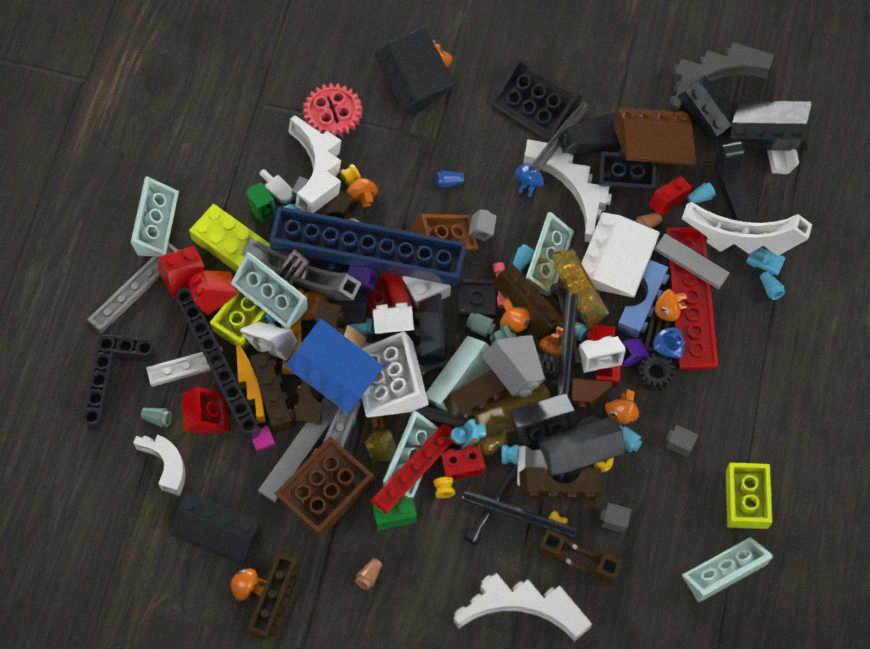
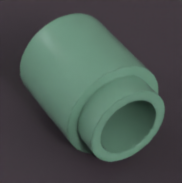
M471 313L466 323V327L470 328V331L484 337L492 335L496 327L493 319L479 313Z

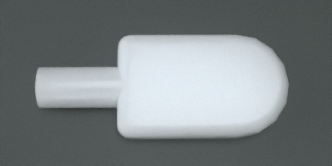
M265 169L261 170L259 174L268 182L265 185L266 189L280 203H290L293 200V189L279 175L273 178Z

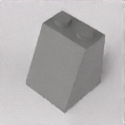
M532 335L498 339L482 355L483 359L512 396L520 395V397H526L531 395L532 391L538 388L539 384L545 379Z

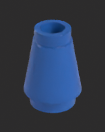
M444 170L436 172V185L442 189L463 184L464 182L463 173Z

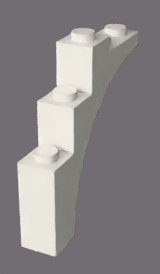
M294 116L290 119L289 133L306 149L313 166L311 178L297 192L295 206L301 211L314 213L339 194L341 181L335 176L339 174L341 160L336 156L340 151L341 140L328 131L321 134L318 130L297 116Z
M527 140L524 163L532 164L548 143ZM559 146L541 170L556 177L572 192L579 203L584 217V242H590L597 227L595 225L596 220H600L601 211H605L606 205H610L612 194H608L609 187L592 184L593 174H589L590 166L572 164L574 154L563 153Z
M693 202L686 205L682 216L684 221L707 236L706 242L720 252L735 244L748 254L764 246L779 256L808 240L812 224L799 214L776 222L750 223L718 216L704 210Z
M497 573L494 576L488 575L482 580L480 591L483 595L477 594L470 601L471 604L466 608L463 606L458 609L454 617V623L460 628L469 621L485 614L500 611H521L535 614L551 621L563 629L574 641L588 631L592 625L560 586L556 589L553 587L544 594L545 598L542 597L529 580L524 583L522 581L517 583L512 588L514 590L512 592Z

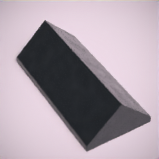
M611 417L537 440L551 478L625 454L623 430Z

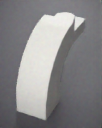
M157 435L155 442L147 436H143V438L136 436L134 445L137 450L158 456L164 461V471L158 483L161 490L180 496L185 483V466L177 448L160 435Z

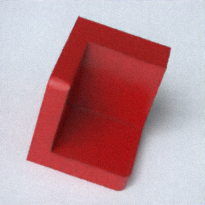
M621 365L595 370V380L612 382V387L618 388Z

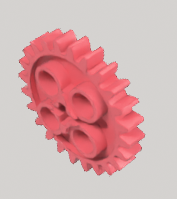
M330 83L329 88L323 84L322 90L316 87L317 93L311 91V97H306L307 103H304L303 110L305 122L321 134L328 131L334 136L339 134L340 137H343L342 132L349 134V128L355 130V124L359 125V119L362 118L361 100L358 99L357 94H353L352 89L347 91L346 85L341 89L339 83L336 87H333L332 83ZM327 98H330V100H331L332 108H333V111L336 113V119H337L338 123H335L334 116H333V112H332V110L330 109V105H329V102H328Z

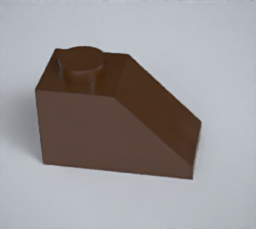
M573 378L571 388L572 407H575L576 410L590 409L610 393L612 382Z

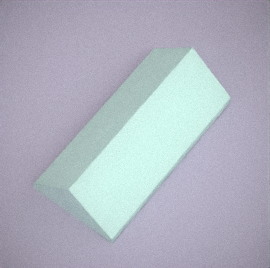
M145 177L131 244L138 256L161 257L166 255L179 191L149 177Z
M551 212L547 214L526 276L527 280L540 294L552 296L550 286L558 282L574 233L571 228Z
M246 253L231 285L284 327L290 328L308 310L307 297L251 253Z
M469 336L466 337L426 392L428 402L439 410L449 412L442 401L450 393L491 370L482 356L489 348L486 342Z
M417 411L412 412L383 480V486L393 478L439 429V427ZM422 476L403 496L404 498H414Z
M750 537L682 576L699 603L767 565L772 559V554Z

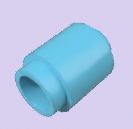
M620 425V428L623 430L624 449L630 453L633 450L637 452L642 444V441H640L641 436L628 427Z

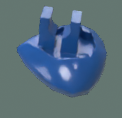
M524 163L516 169L514 177L521 183L518 192L522 193V190L527 187V196L531 197L535 187L544 186V180L541 173L532 168L533 165L531 163Z
M676 327L662 330L655 337L653 342L654 350L667 357L682 358L685 342L681 330Z

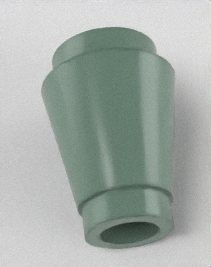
M144 407L141 412V418L159 427H168L172 420V412L168 411L167 408Z

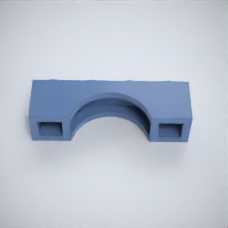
M649 260L640 285L646 292V299L639 305L625 307L617 330L636 338L639 337L641 332L645 333L648 322L645 321L648 316L652 317L655 306L652 305L655 300L658 301L662 294V291L659 290L661 285H666L669 275L666 274L667 266Z

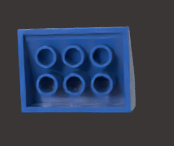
M322 319L318 321L285 365V367L348 414L384 367Z

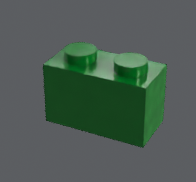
M262 182L251 186L246 191L249 209L262 225L276 217L274 199Z
M413 497L400 499L386 515L373 505L378 531L417 523Z

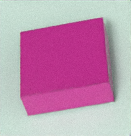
M268 426L260 428L259 436L252 439L257 452L275 445Z

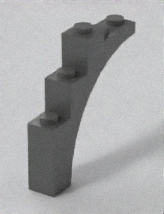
M732 42L731 48L726 49L725 55L707 50L705 57L701 56L699 64L681 59L679 65L675 64L672 75H675L674 83H676L674 92H677V94L671 97L669 106L672 107L671 111H680L683 103L677 95L703 75H706L709 81L735 75H749L766 79L774 54Z
M252 237L248 238L240 254L245 257L246 253H251L275 273H277L288 258ZM292 260V262L280 276L281 278L285 276V274L288 272V270L291 268V266L295 263L296 260ZM300 262V264L297 266V268L293 271V273L290 275V277L287 279L286 282H288V281L292 278V276L295 274V272L298 270V268L302 265L301 262ZM308 265L294 284L307 292H319L332 301L354 300L362 283L347 273L330 272Z

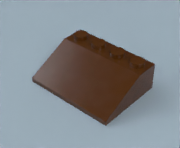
M619 107L613 127L626 160L686 165L696 164L692 123L687 113Z
M329 437L274 494L320 539L373 485L375 480L374 475L333 438Z

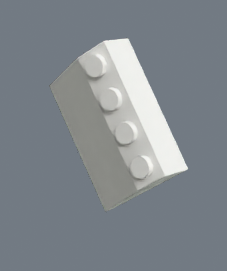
M602 212L576 275L581 286L635 297L659 237V231L620 215Z
M405 331L362 348L363 351L384 366L362 396L366 417L407 413L429 405L414 343Z

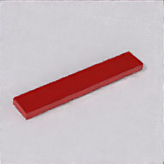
M443 423L378 492L371 502L386 515L453 443L451 439L453 429L448 424Z

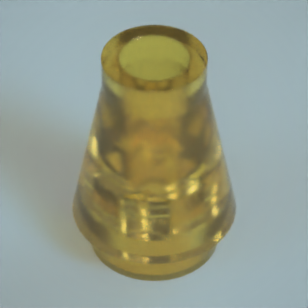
M504 433L481 438L478 446H480L483 456H491L502 445L508 444V439Z

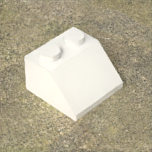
M406 276L402 277L415 309H419L418 302L436 294H442V299L450 296V285Z
M407 302L396 303V307H388V304L376 305V309H373L375 334L414 330L412 306H407Z
M257 322L240 330L257 351H269L270 355L285 360L288 359L298 342L292 330L283 327V329L270 322L268 324Z
M606 336L598 341L587 340L579 345L584 373L622 365L626 350L618 336Z

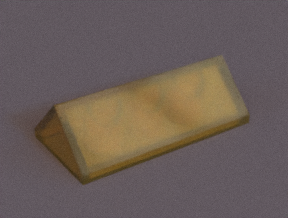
M574 249L555 251L552 253L553 265L567 291L578 294L577 309L588 329H591L592 325L599 323L609 312Z
M541 382L539 387L534 389L529 396H512L511 393L506 392L502 393L503 396L497 401H488V405L482 410H473L472 417L475 420V424L485 425L486 436L481 438V441L513 431L510 410L550 399V391L544 383Z

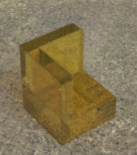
M390 430L374 432L365 441L373 462L388 461L395 455L397 450Z

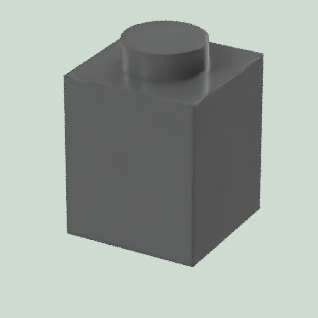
M676 425L674 431L670 429L665 439L668 441L666 448L688 458L698 434Z
M608 503L606 509L602 508L600 520L603 521L602 527L625 533L632 509Z

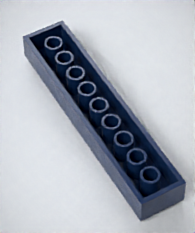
M278 206L269 240L271 249L291 254L294 249H298L305 257L346 265L371 267L376 271L456 287L459 286L467 243L281 206Z

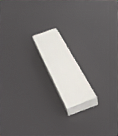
M203 352L146 367L151 387L211 371ZM222 360L215 361L214 365H219Z

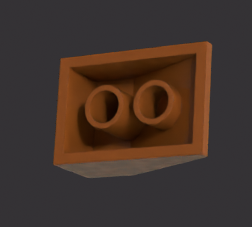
M421 214L412 223L414 233L467 243L466 252L478 249L476 238L468 236L471 215Z

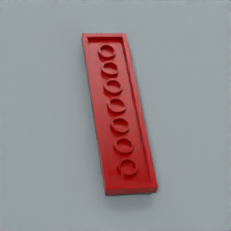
M694 227L666 228L667 235L707 259L706 241L703 233ZM668 259L671 290L674 294L684 293L687 295V299H682L681 302H678H684L687 308L680 309L681 314L678 320L674 321L675 327L681 330L685 342L683 356L678 358L679 370L718 369L710 284Z

